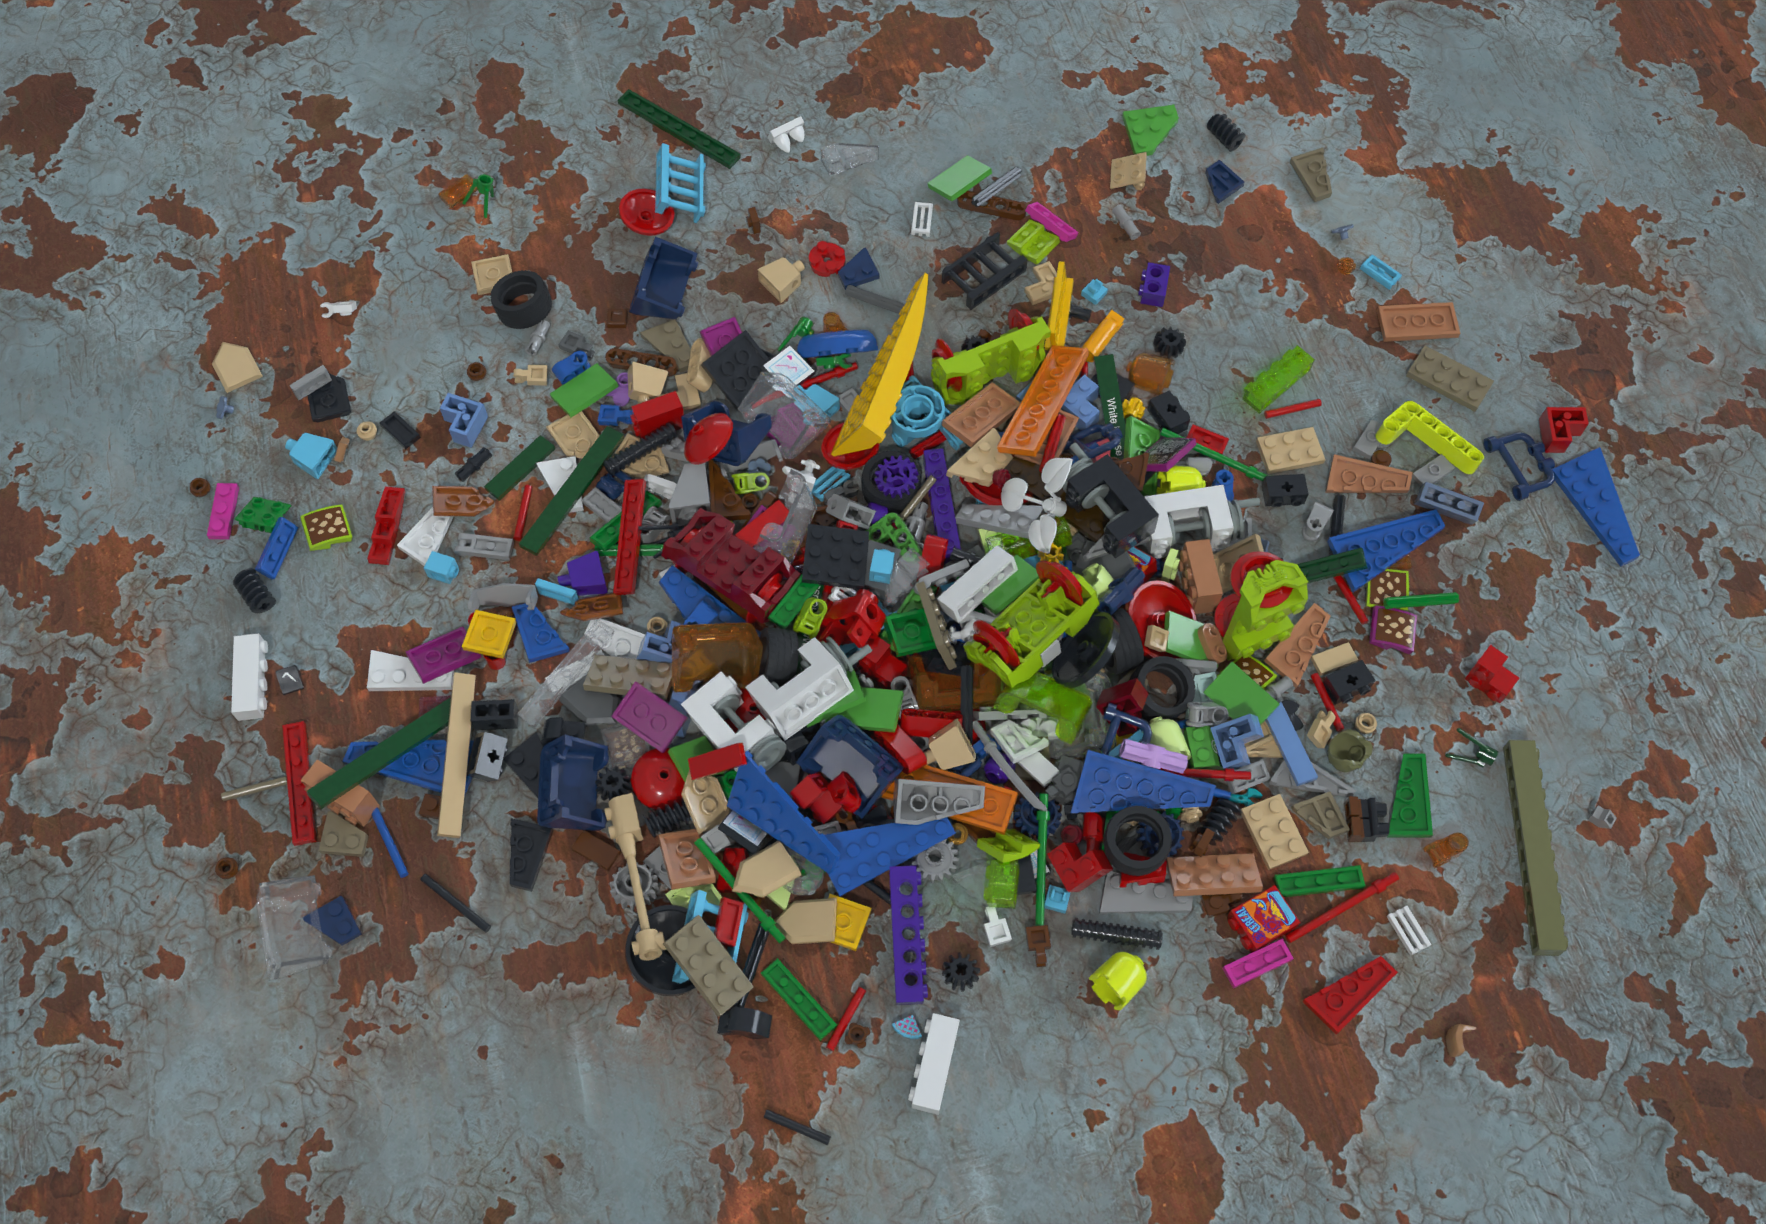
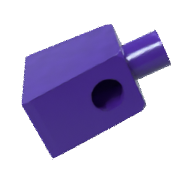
M598 551L569 561L567 563L569 574L557 576L559 585L564 587L572 585V589L576 590L577 596L608 593Z

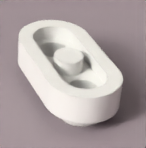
M646 474L644 477L646 491L661 494L667 499L672 498L676 483L651 474Z

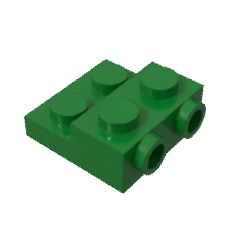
M914 608L900 614L892 613L885 617L883 625L889 642L893 643L897 657L937 648L924 608Z

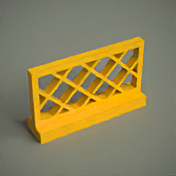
M1061 261L1058 263L1057 277L1054 278L1048 320L1051 334L1049 338H1046L1045 350H1050L1052 345L1065 346L1074 280L1073 278H1067L1065 262Z

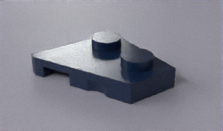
M1221 160L1206 168L1205 174L1218 204L1244 186L1245 182Z
M865 247L838 271V277L846 290L848 285L856 287L879 279V272Z
M342 896L303 917L307 924H310L341 946L362 935Z

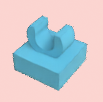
M1093 279L1082 290L1081 296L1096 305L1107 294L1108 289L1102 286L1103 283L1101 281Z
M1049 885L1045 908L1065 914L1071 892Z

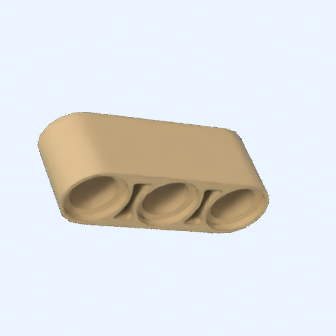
M698 338L691 347L686 381L704 393L710 388L713 380L701 364L711 356L703 339Z

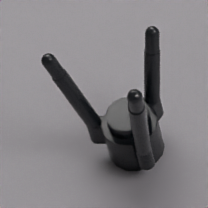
M676 523L672 525L639 526L638 529H670L667 532V538L650 543L663 544L670 537H675L684 529V526H679ZM662 551L655 554L653 558L656 559L662 555Z

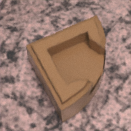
M342 437L340 440L335 461H343L346 448L348 449L350 442L348 438Z

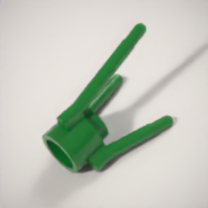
M485 174L480 175L478 179H473V184L462 203L466 204L477 187L479 193L484 194V218H487L489 192L490 196L494 197V179Z
M801 317L797 325L794 326L790 334L781 343L778 351H781L789 340L796 335L804 337L814 334V330H812L813 322L807 317Z

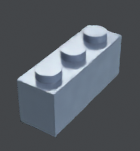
M1425 482L1420 487L1414 504L1431 511L1437 509L1439 514L1472 525L1478 521L1484 502Z

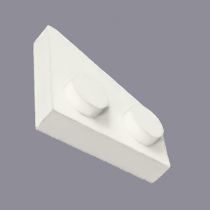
M1011 720L991 728V735L1013 764L1049 745V741L1046 738L1040 739L1032 735V731L1018 726L1017 723Z

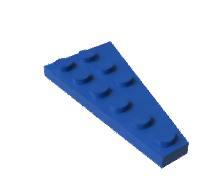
M1599 447L1552 469L1556 483L1619 566H1624L1636 560L1640 554L1601 448Z
M1437 509L1333 536L1327 542L1333 554L1363 548L1368 568L1344 574L1352 592H1355L1442 531L1445 524Z
M672 565L661 578L659 584L672 603H675L684 620L691 615L692 611L702 600L706 601L719 613L715 620L697 638L709 656L717 663L719 670L725 673L727 677L730 675L738 685L755 663L757 644L761 633Z
M425 740L376 774L441 792L447 741ZM474 740L469 742L468 763ZM351 742L342 762L345 765L349 764L379 743ZM466 776L465 794L473 777Z
M1087 749L1070 813L1120 811L1132 806H1144L1151 809L1210 807L1216 785Z
M746 751L747 764L738 767L727 807L828 874L832 873L835 870L840 852L823 833L819 834L811 825L813 822L808 817L804 818L797 810L799 808L798 805L777 782L770 780L765 774L766 770L763 766H758L752 759L753 755Z
M945 817L919 825L889 823L826 834L824 836L840 852L835 870L828 874L839 897L889 871V867L900 865L955 835L956 832L948 818Z

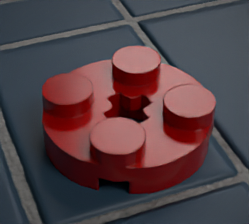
M820 241L809 253L811 270L822 277H830V274L834 273L837 275L838 271L846 263L844 249L834 243ZM824 258H830V259H831V260H827V262H824Z

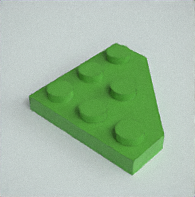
M1174 104L1123 112L1122 118L1134 155L1146 152L1147 156L1153 155L1158 145L1168 136L1169 131L1176 126L1179 117Z

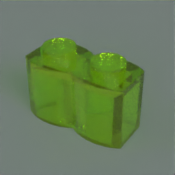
M991 860L990 866L986 867V879H989L988 887L984 888V901H987L989 907L1016 909L1020 870L1018 861L1001 862L999 860Z

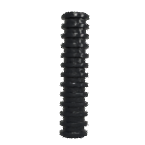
M667 422L666 426L662 425L661 429L655 430V433L651 432L650 436L646 435L645 439L641 438L640 442H635V445H629L630 448L626 447L624 451H619V454H614L613 458L609 457L608 461L604 460L603 465L609 475L614 476L615 472L619 473L620 469L624 470L625 466H631L630 463H636V460H641L642 456L646 457L647 453L651 454L652 450L656 451L657 447L660 448L662 444H667V441H672V438H677V432L673 425Z
M1078 918L1073 919L1071 932L1073 938L1079 936L1080 939L1086 937L1087 940L1093 938L1094 941H1097V939H1100L1101 942L1107 940L1108 943L1114 941V944L1121 942V945L1128 943V946L1135 944V947L1142 945V948L1149 946V949L1156 947V950L1161 948L1163 938L1161 930L1156 932L1154 929H1151L1149 931L1148 928L1141 929V927H1137L1136 929L1134 926L1129 928L1127 925L1122 927L1120 924L1115 926L1113 923L1108 925L1106 922L1101 924L1099 921L1094 923L1092 920L1087 922L1085 919L1080 921Z

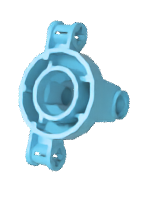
M910 376L909 380L902 387V396L895 405L897 407L896 411L891 416L893 432L891 436L894 442L902 448L915 438L927 437L939 429L951 447L958 450L964 442L942 426V421L951 414L944 406L943 398L939 392L931 387L923 386L915 376ZM923 414L925 416V418L922 420H913L915 418L922 417L921 415Z

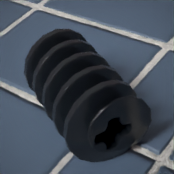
M1215 114L1210 118L1206 126L1220 140V143L1229 149V152L1236 150L1246 136L1244 132L1240 133L1241 129L1236 128V124L1232 123L1230 118L1227 119L1226 114Z
M255 569L242 570L235 576L233 585L247 606H249L251 612L263 613L274 607L276 599L272 597L267 586L260 580V576L256 574Z
M681 798V805L676 800L673 801V808L665 804L664 812L658 807L657 815L650 810L648 811V818H646L642 813L649 833L653 838L657 837V830L664 834L665 827L670 832L673 831V824L681 828L682 820L686 825H689V818L691 817L683 798Z
M1225 798L1216 801L1215 806L1210 810L1211 812L1206 815V819L1201 822V826H1198L1196 830L1197 834L1199 832L1204 834L1207 828L1215 832L1209 842L1212 846L1216 845L1215 840L1218 842L1223 841V837L1220 834L1227 835L1228 831L1226 828L1231 829L1233 827L1231 822L1237 821L1235 815L1241 816L1242 814L1239 807Z

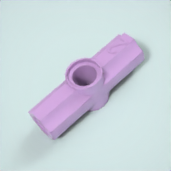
M1123 739L1119 749V757L1141 762L1142 765L1156 769L1163 768L1183 774L1188 763V756L1165 750L1166 748L1149 743L1142 744Z

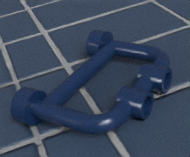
M1111 422L1106 425H1093L1071 435L1063 452L1069 450L1073 443H1077L1083 452L1092 459L1117 447L1123 435L1118 427L1114 428ZM1097 432H1101L1104 438L1108 437L1109 442L1093 450L1079 441Z
M1522 432L1500 438L1491 436L1484 439V449L1488 453L1499 451L1519 485L1512 488L1513 496L1517 501L1527 499L1529 493L1548 488L1555 481V475L1552 470L1555 467V462L1551 457L1545 459L1542 453L1545 452V446L1542 442L1535 443L1530 435ZM1516 440L1524 441L1528 446L1529 454L1537 460L1538 469L1545 473L1546 480L1529 485L1504 444Z
M1108 703L1103 719L1111 721L1100 753L1109 755L1120 721L1140 727L1143 730V737L1140 743L1152 744L1150 743L1152 730L1146 721L1116 710L1117 705Z

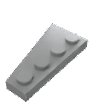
M963 504L955 519L957 524L1029 539L1028 532L1031 523L1034 520H1040V516L1046 512L1042 506L1022 505L1019 510L1010 512L1003 505Z
M1110 871L1106 874L1099 915L1107 913L1191 912L1193 896H1173L1171 884L1162 882L1139 886L1137 882L1127 883L1125 888L1119 887L1121 873Z

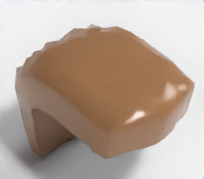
M1463 1024L1451 1026L1446 1035L1449 1056L1458 1057L1464 1053L1462 1034L1475 1030V1026Z

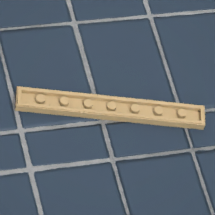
M454 672L437 836L460 838L471 731V701L474 700L476 675Z

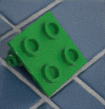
M253 497L236 516L235 520L239 521V525H242L243 528L256 531L259 529L260 532L265 530V532L272 533L278 518L284 516L290 509L291 504Z

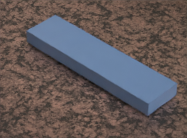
M1280 702V706L1265 721L1296 785L1300 786L1317 780L1318 776L1282 702Z

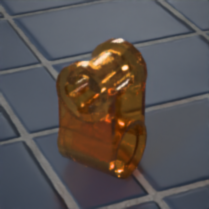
M829 312L824 315V333L848 330L838 314Z
M1457 832L1426 845L1423 851L1428 853L1433 862L1432 866L1438 868L1450 860L1459 857L1467 849L1469 841L1464 834ZM1452 841L1458 843L1460 849L1455 848L1452 845Z

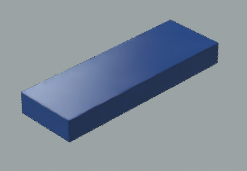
M279 517L255 570L271 580L275 579L299 527L284 517Z

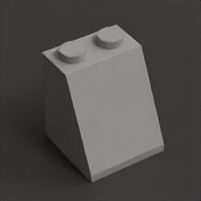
M705 463L699 465L684 464L669 503L672 523H678L679 526H687L693 515L700 508L711 512Z

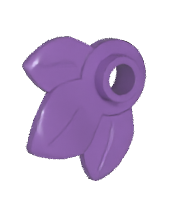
M626 372L619 374L615 380L619 387L605 395L612 396L614 404L620 405V408L626 406L630 400L628 397V383L623 384L628 382V373Z

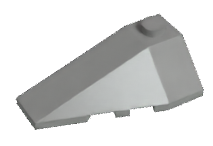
M895 779L893 796L895 823L919 825L984 808L985 786Z

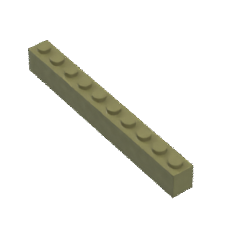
M1509 740L1503 747L1531 951L1532 955L1559 956L1567 950L1568 938L1564 935L1565 918L1561 914L1560 909L1562 898L1557 889L1558 873L1554 869L1555 852L1551 849L1550 843L1552 832L1548 829L1547 823L1549 812L1545 808L1544 803L1546 792L1542 788L1541 783L1543 772L1539 768L1538 763L1540 752L1536 748L1535 740Z

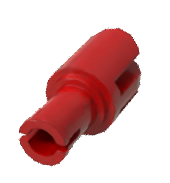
M1086 812L1084 814L1083 839L1087 842L1086 853L1091 850H1099L1100 843L1103 841L1105 818L1095 812Z

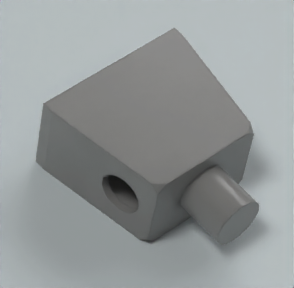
M833 494L827 501V513L840 520L869 529L876 512L875 510L837 494ZM853 509L858 511L856 517L851 515Z

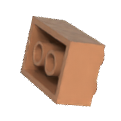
M1210 540L1185 542L1183 550L1180 551V562L1178 565V571H1181L1183 576L1181 579L1182 588L1186 589V597L1190 601L1195 614L1215 612L1223 591Z
M316 760L301 779V782L306 786L304 790L307 792V790L336 771L321 761ZM357 785L330 803L327 808L337 815L339 813L346 816L345 819L351 824L356 825L358 823L364 827L371 819L373 810L377 807L379 808L380 805L368 790Z

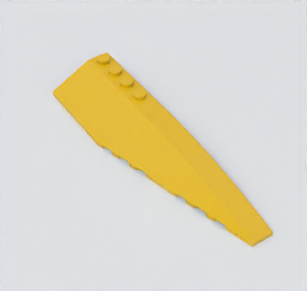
M924 273L911 289L906 303L899 313L900 317L891 328L893 332L886 337L875 359L876 362L868 372V378L860 387L862 390L860 395L855 397L831 455L838 456L870 449L876 443L880 444L886 436L884 432L891 424L892 420L890 417L897 409L895 405L902 396L901 390L919 341L926 305L927 273Z

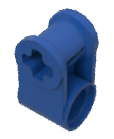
M576 351L562 361L557 362L553 366L552 372L561 384L564 385L591 366L586 353Z
M1224 469L1217 472L1212 486L1224 485L1226 498L1232 502L1234 499V478L1230 471Z
M702 600L683 623L681 629L683 637L687 640L696 639L715 620L719 613L706 601ZM688 627H696L694 631H688Z

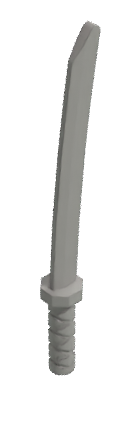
M978 720L973 721V729L984 744L985 752L992 756L1005 775L1034 808L1047 811L1046 806L1031 792L997 750L996 743L992 742L988 735H986Z

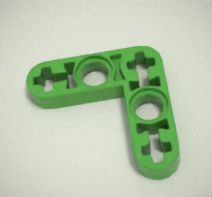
M889 513L865 530L869 531V540L883 544L891 538L895 546L901 549V556L907 562L916 564L921 560L922 550L899 515ZM892 519L895 520L894 523L899 529L896 530L893 526H891ZM876 530H881L880 538L874 540V532ZM906 533V541L899 543V536ZM907 547L914 551V557H910L911 553Z

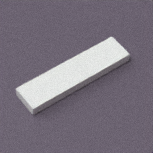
M1000 720V721H998L993 727H995V726H997V725H999V724H1001V723H1003V722H1005V721H1004V720ZM989 729L987 731V734H989L990 737L993 739L994 737L991 735V729ZM1039 752L1017 762L1044 788L1054 777L1060 774L1059 770Z

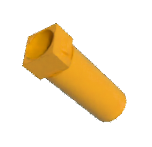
M1111 310L1081 347L1088 348L1089 356L1086 360L1087 362H1094V357L1100 355L1123 326L1125 318L1115 311Z

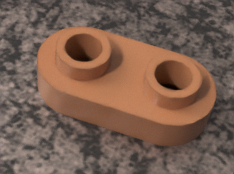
M1206 623L1199 627L1198 637L1209 661H1216L1217 664L1227 659V650L1217 627L1212 623Z

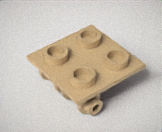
M1143 152L1113 159L1110 189L1133 184L1136 190H1142L1145 186L1147 153Z

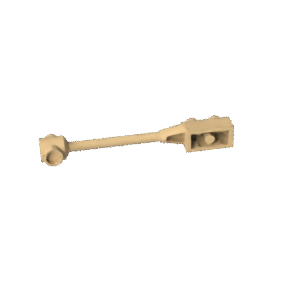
M629 793L612 798L608 802L609 807L604 809L607 821L612 820L613 826L608 827L610 838L616 839L627 860L641 931L636 934V941L632 942L634 955L639 954L642 960H653L660 957L662 951L667 949L663 945L665 942L663 932L658 933L657 930L650 929L635 859V842L642 841L643 836L633 794Z

